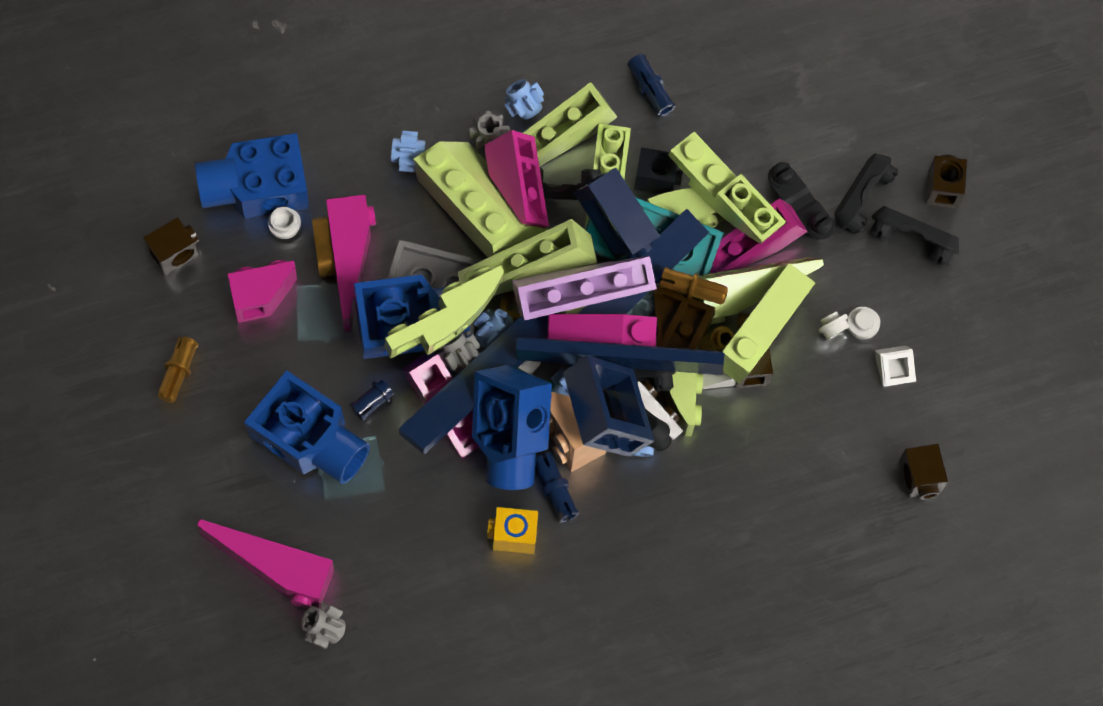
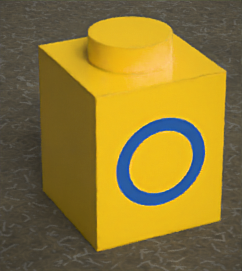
M497 507L496 518H489L487 538L494 539L493 550L534 554L538 511Z

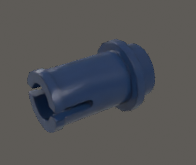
M380 380L378 383L374 381L372 388L355 402H352L350 407L362 421H365L368 416L384 403L390 404V398L394 396V393L385 381Z

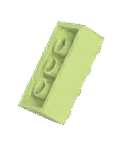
M439 141L413 159L419 183L488 258L548 230V228L542 229L520 222L489 176L487 161L469 142Z

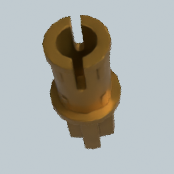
M665 267L659 285L660 288L686 294L688 299H691L693 296L720 305L725 302L728 293L726 285L699 278L697 273L692 276L669 269L668 267Z
M181 336L178 337L173 354L164 365L166 374L158 391L159 399L168 403L175 402L183 379L189 377L191 373L189 369L191 361L199 346L195 340L183 336V338Z

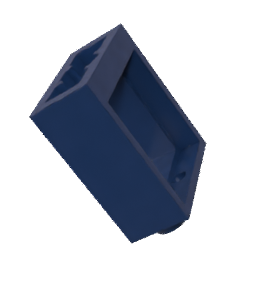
M616 167L600 174L573 192L616 260L624 257L628 259L641 257L654 248L652 242L659 238L660 235Z
M587 355L579 358L573 366L563 372L583 445L631 457L654 442L634 369ZM602 388L608 390L616 419L610 418Z

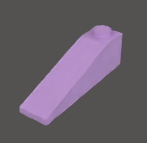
M649 255L548 272L512 281L518 312L524 320L656 289Z

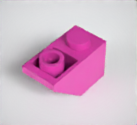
M277 260L269 263L268 266L259 268L242 267L234 273L228 274L238 323L269 317L274 313L297 281L294 261Z

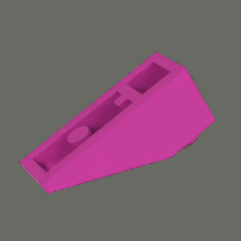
M511 130L485 144L489 176L520 222L542 229L549 227L535 137Z
M779 198L770 205L786 223L761 244L736 228L721 239L710 272L717 273L746 268L780 251L808 231L792 206Z
M626 314L548 315L547 339L656 347L657 317Z
M433 352L429 355L424 354L401 369L423 405L453 379L439 355ZM473 410L445 435L461 458L479 448L472 438Z

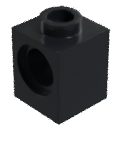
M641 147L634 190L659 195L671 192L674 189V185L681 186L683 171L668 156L669 152ZM663 170L666 172V175H657L653 171Z

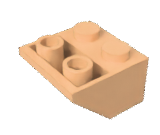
M551 392L549 437L555 445L552 447V450L561 465L566 463L570 472H573L606 454V451L583 445L570 396Z

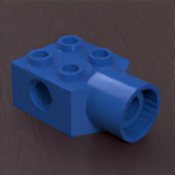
M297 133L232 143L226 158L195 163L202 208L233 204L245 219L270 215L279 207H289L295 211L309 209Z
M422 274L354 283L353 297L363 359L389 356L384 348L385 338L389 336L388 332L398 325L405 323L408 327L418 322V317L428 310L436 308L437 311H440L439 299L440 295L443 294L442 290L446 287L432 288ZM470 325L463 332H469ZM419 344L401 354L425 350L422 344Z
M508 365L475 371L472 438L487 456L486 482L499 489L521 490L534 485L536 453L548 450L552 383Z
M287 370L244 421L251 439L302 474L319 468L341 484H346L357 474L370 450V445L344 428L345 420L341 406Z

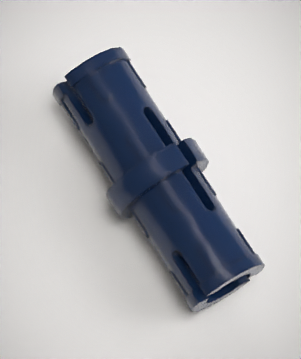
M638 54L628 61L627 66L639 82L640 92L648 97L656 110V114L659 117L665 116L672 112L676 105L663 87L664 81L662 77L655 74L645 54Z
M551 452L545 453L546 458L544 459L541 454L535 459V468L544 485L542 488L545 497H549L558 516L559 523L567 522L566 517L570 521L579 515V511L576 509L567 489L569 483L566 478H562L554 461L553 454Z

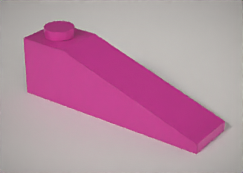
M365 194L326 199L344 333L351 332L356 311L353 297L354 283L362 282L371 240L370 226L376 225L374 206H367Z
M199 519L197 526L202 537L285 597L291 599L293 605L304 609H309L311 606L319 608V604L324 600L334 572L333 560Z

